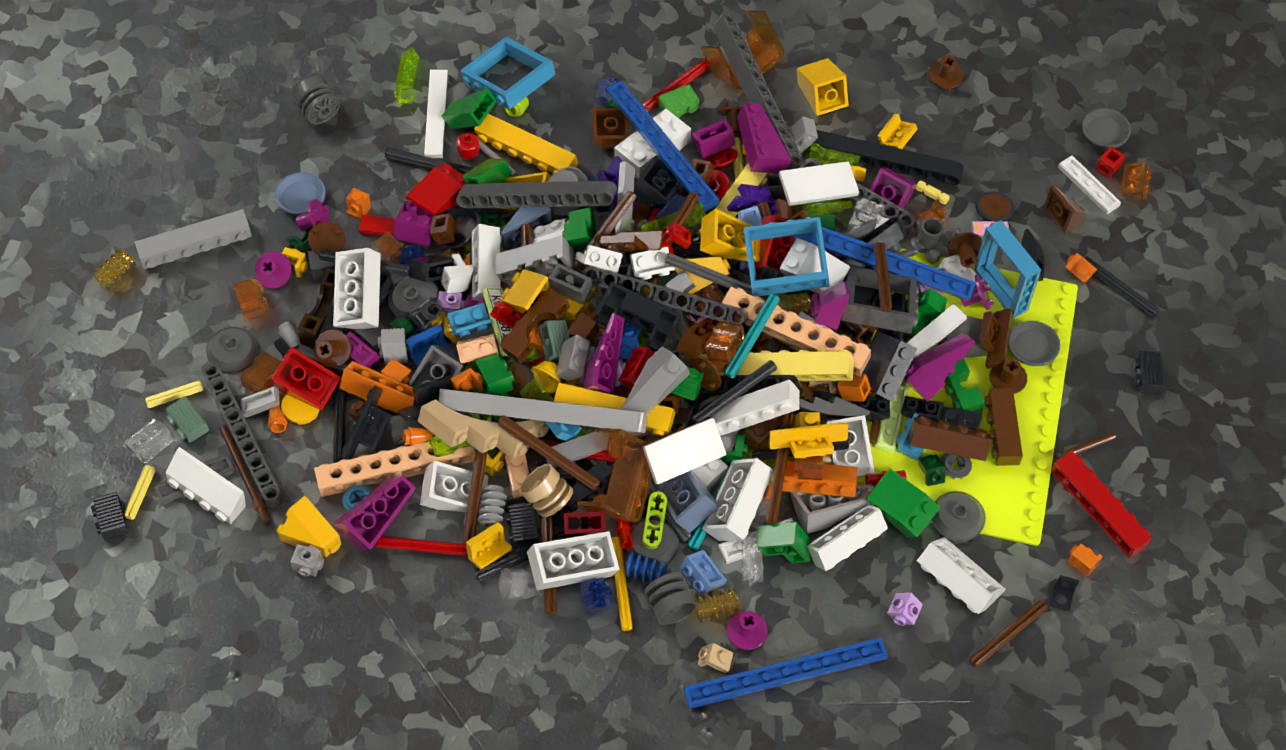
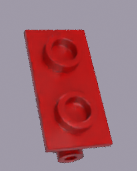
M497 301L490 314L491 317L513 329L518 320L525 316L519 311L514 312V308L507 305L504 301Z

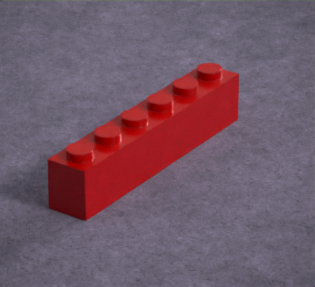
M1070 451L1054 462L1051 469L1052 474L1129 559L1148 546L1152 539L1148 530L1143 528L1137 522L1135 516L1123 507L1122 502L1112 495L1105 484L1101 483L1094 471L1083 463L1080 456Z

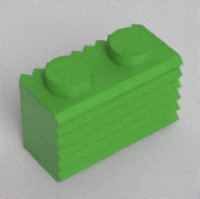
M688 84L687 86L685 85L684 87L682 86L659 95L658 107L661 111L667 109L677 118H680L685 113L695 112L699 108L700 99L691 85Z

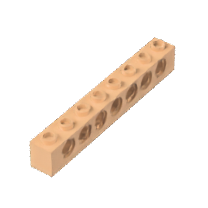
M730 287L722 303L741 308L742 304L749 305L747 308H743L749 315L746 323L748 326L753 324L757 313L760 312L765 303L761 297H753L743 289ZM778 305L761 331L801 350L817 352L823 349L829 352H837L838 349H845L851 351L854 357L853 374L861 376L871 357V349L865 344H857L845 335H837L827 327L817 326L812 320H804L792 311L786 312L782 310ZM720 306L721 313L724 314V309ZM738 311L735 313L734 319L739 322L742 320V314ZM776 320L783 321L781 324L774 323ZM795 327L801 329L798 332L792 331V329ZM812 335H815V336L818 337V338L815 339V340L809 339V337L812 336ZM829 343H833L836 346L833 348H829L826 345Z
M437 438L433 441L413 446H400L394 450H382L372 455H361L358 458L343 459L333 464H322L319 467H315L314 470L320 496L325 497L346 492L352 486L363 485L368 487L381 484L391 476L403 475L407 478L424 474L425 468L433 461L452 466L473 462L472 455L475 453L474 447L467 441H464L452 447L457 450L450 451L451 447L440 438ZM413 457H418L416 460H411ZM395 461H398V462H399L398 464H391L392 462H395ZM374 466H380L377 469H372ZM335 475H341L338 478H333Z

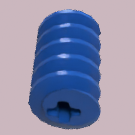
M631 551L625 571L627 577H631L634 573V579L638 580L642 575V582H646L649 579L651 583L655 579L668 574L670 564L667 568H664V562L662 561L657 566L656 559L650 564L649 557L641 561V554L634 558Z

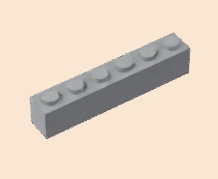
M242 209L135 241V245L143 269H147L163 263L173 262L176 259L189 257L196 253L209 251L219 246H226L239 240L242 241L252 237L244 210Z

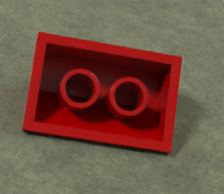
M777 214L764 216L761 225H766L770 222H786L788 219ZM791 235L760 240L759 261L754 262L755 272L761 274L763 266L780 272V266L796 239L792 238Z

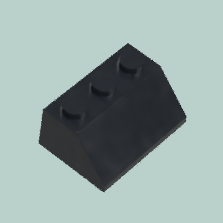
M657 156L653 158L634 183V194L636 195L634 201L641 205L667 204L680 185V182Z
M876 331L869 346L871 357L862 374L867 375L871 393L893 402L917 348Z

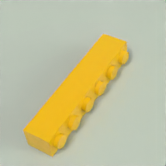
M490 114L485 117L480 126L474 128L479 141L483 143L488 142L495 149H502L512 157L517 156L527 164L532 163L544 172L547 170L554 174L562 168H576L578 165L575 154Z
M559 383L554 402L621 409L627 398ZM657 405L647 415L646 431H650L658 437L670 435L675 417L674 409Z

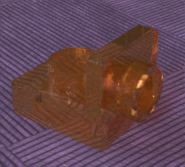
M935 201L932 208L917 214L916 220L934 217L944 224L946 210L938 201Z

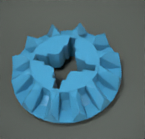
M363 485L350 487L343 495L344 508L350 510L357 504L355 503V495L357 498L363 499L372 490Z

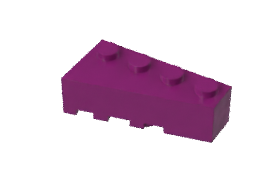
M743 103L737 120L750 171L779 174L780 171L787 170L792 159L761 104Z
M403 475L391 476L332 523V525L358 550H371L416 487Z

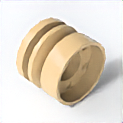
M544 464L526 477L519 488V492L529 503H533V508L544 518L555 514L566 505L573 494V488L563 478H560V474L551 464Z

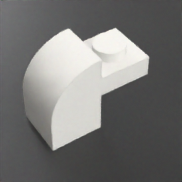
M452 254L451 258H454L453 266L444 267L441 283L446 293H459L469 288L473 274V265H466L460 254Z

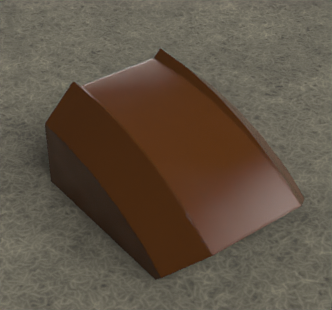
M593 108V140L600 148H614L629 137V120L619 108Z

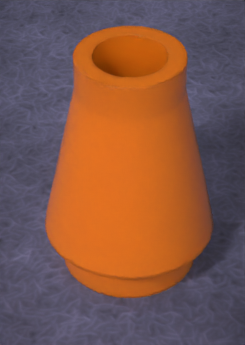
M280 405L269 409L268 427L274 433L283 432L288 422L280 409Z
M414 427L403 429L404 445L413 446L433 439V433L428 429Z

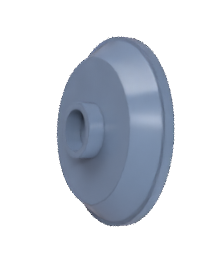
M305 172L286 176L279 182L275 190V198L280 208L296 215L308 212V204L311 200L317 199L323 203L326 195L323 182L317 176Z

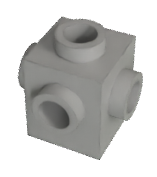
M297 544L290 563L292 570L300 575L316 577L318 570H321L323 567L324 558H322L321 551L317 547H306Z

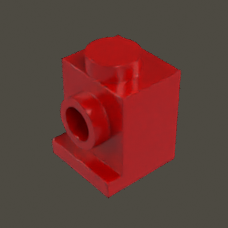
M1110 146L1099 158L1095 170L1110 179L1123 164L1125 155Z

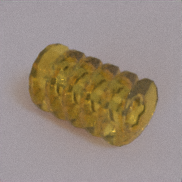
M116 249L115 254L110 255V259H106L104 264L99 265V269L94 270V276L102 287L109 290L108 283L115 285L113 278L120 280L121 277L118 273L125 275L124 268L131 270L129 263L136 265V262L124 250Z
M807 292L778 296L780 301L777 305L786 312L792 311L797 315L802 311L809 315L811 300Z
M732 588L727 589V594L724 590H721L719 595L716 592L712 593L711 597L708 594L704 595V601L701 597L696 598V613L700 623H702L703 616L710 621V614H713L715 619H717L718 612H721L724 617L726 616V610H729L731 614H734L735 607L738 612L741 611L738 597Z

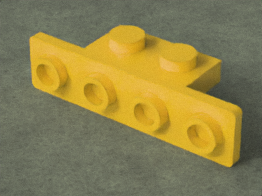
M839 422L770 431L769 447L770 449L790 447L794 458L834 454L832 442L846 441L848 439V423Z

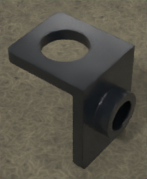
M1059 575L1053 588L1050 606L1069 611L1079 580ZM1064 595L1067 598V603L1064 605L1059 604L1056 601V596Z

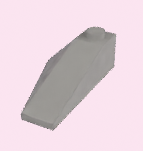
M662 346L647 360L621 410L647 412L648 415L690 375L688 367L675 354Z
M856 485L855 497L791 492L798 522L807 534L826 529L870 504L865 498L873 487L872 485Z

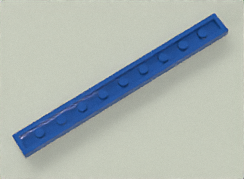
M619 81L607 87L606 93L689 194L692 191L700 196L697 204L702 211L705 212L719 205L720 200L625 84Z
M821 227L825 250L876 268L874 245ZM816 232L792 235V238H798L818 246ZM886 250L888 273L917 278L916 283L966 301L971 299L976 282Z
M877 638L685 686L683 691L688 708L691 709L885 660L888 658V654L882 638Z

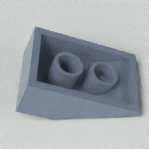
M520 207L501 231L503 250L508 251L522 247L521 226L523 224H530L533 231L538 226L552 223L551 209L549 207Z
M692 470L655 486L657 491L666 495V507L675 522L689 533L719 507L711 493Z

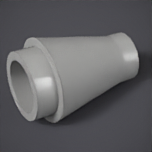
M291 321L281 324L278 327V334L290 348L293 347L297 350L301 343L296 325Z

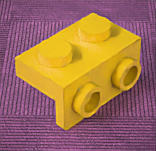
M895 113L879 132L878 139L882 145L903 149L918 128L915 123L901 121L899 114Z
M499 522L466 542L468 559L479 569H483L512 550V546L505 541L504 529Z

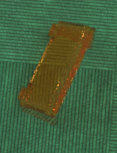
M748 10L746 13L753 28L748 31L746 40L761 73L764 74L783 58L784 49L766 11ZM702 46L701 50L712 72L733 89L743 90L730 62L727 63L720 47Z
M597 428L596 432L609 438L607 450L609 455L615 458L612 475L606 495L598 494L593 499V502L578 501L577 505L592 512H605L607 517L628 522H638L643 514L652 478V473L642 446L649 443L622 429Z

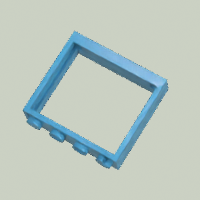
M508 37L502 39L460 70L462 81L466 87H470L476 92L488 88L496 98L497 103L508 109H511L556 75L552 60ZM507 55L534 69L506 91L480 77L481 74Z
M808 217L802 220L791 219L786 222H770L766 225L744 227L753 297L770 295L771 293L779 294L830 287L820 217ZM816 232L821 272L756 280L751 241Z
M1002 220L991 223L985 229L974 270L981 279H985L986 285H990V291L1004 309L1011 308L1013 310V319L1028 311L1041 269ZM998 247L1020 273L1016 290L1013 289L993 264Z

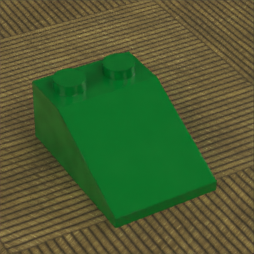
M891 469L884 474L865 498L871 505L879 508L882 515L907 539L917 538L941 508L926 493Z

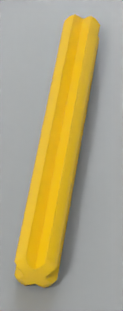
M618 536L611 537L620 569L614 575L621 630L630 631L632 630V620L620 538Z

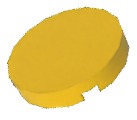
M285 395L281 404L285 418L289 422L299 425L310 423L316 419L320 411L288 395Z

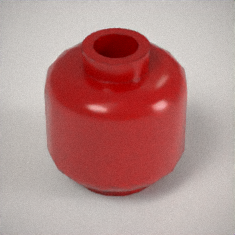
M464 133L457 138L456 149L458 155L466 160L478 156L480 146L476 135Z

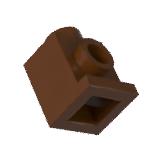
M450 213L433 216L430 235L438 245L455 242L454 231L456 222Z

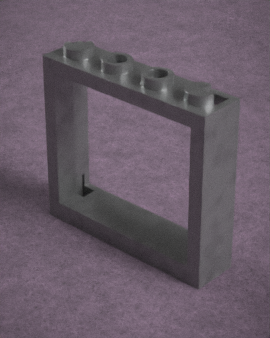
M850 266L846 278L850 297L842 315V321L911 333L913 325L916 326L918 321L919 286L916 285L917 278L888 273L890 291L908 295V313L895 310L883 312L879 307L854 303L855 285L879 289L877 271Z

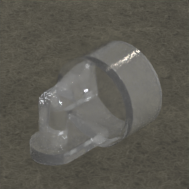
M505 568L502 570L499 578V591L503 599L526 600L542 594V590L536 589L532 572H525L524 569ZM528 580H532V587H528Z

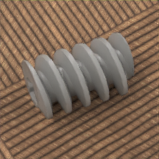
M487 485L482 489L483 495L481 496L479 517L477 519L480 526L487 529L497 522L503 521L501 515L504 514V510L502 508L505 507L504 501L507 499V496L503 494L506 491L505 488L498 485Z

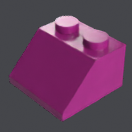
M885 167L880 168L870 190L903 209L910 200L917 183Z
M843 281L818 293L817 299H813L810 309H812V316L816 324L837 330L850 297L847 282Z

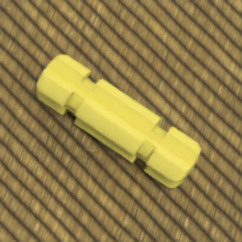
M921 180L917 183L915 188L917 191L924 192L925 195L936 201L938 199L943 205H946L949 201L950 196L948 194H942V191L931 185L927 186V183Z

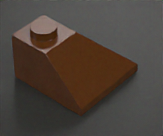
M1054 185L1050 187L1043 207L1064 233L1081 226L1086 216L1084 209Z

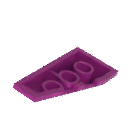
M617 314L611 315L586 370V377L583 381L585 389L614 395L625 320Z
M962 333L913 358L905 374L904 381L928 402L945 385L944 380L948 374L952 375L954 373V366L958 361L964 359L975 341L967 334Z

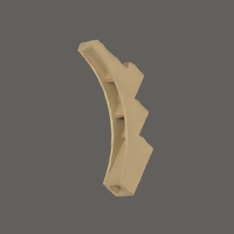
M437 400L421 406L418 422L451 448L467 441L481 453L497 447L511 459L524 455L528 450V446L498 426V422L479 420L460 414ZM528 420L515 422L537 438L545 436L549 430L545 421Z

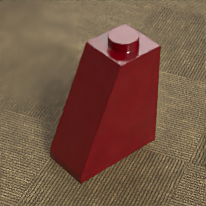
M605 512L563 513L564 534L605 532Z

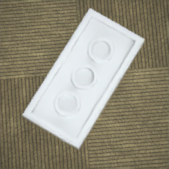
M849 161L779 172L789 206L858 196L859 194Z
M714 418L706 419L642 446L655 484H660L727 455Z

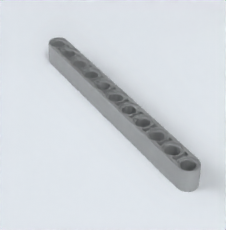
M440 389L438 402L455 411L497 416L505 415L506 417L645 433L647 412Z

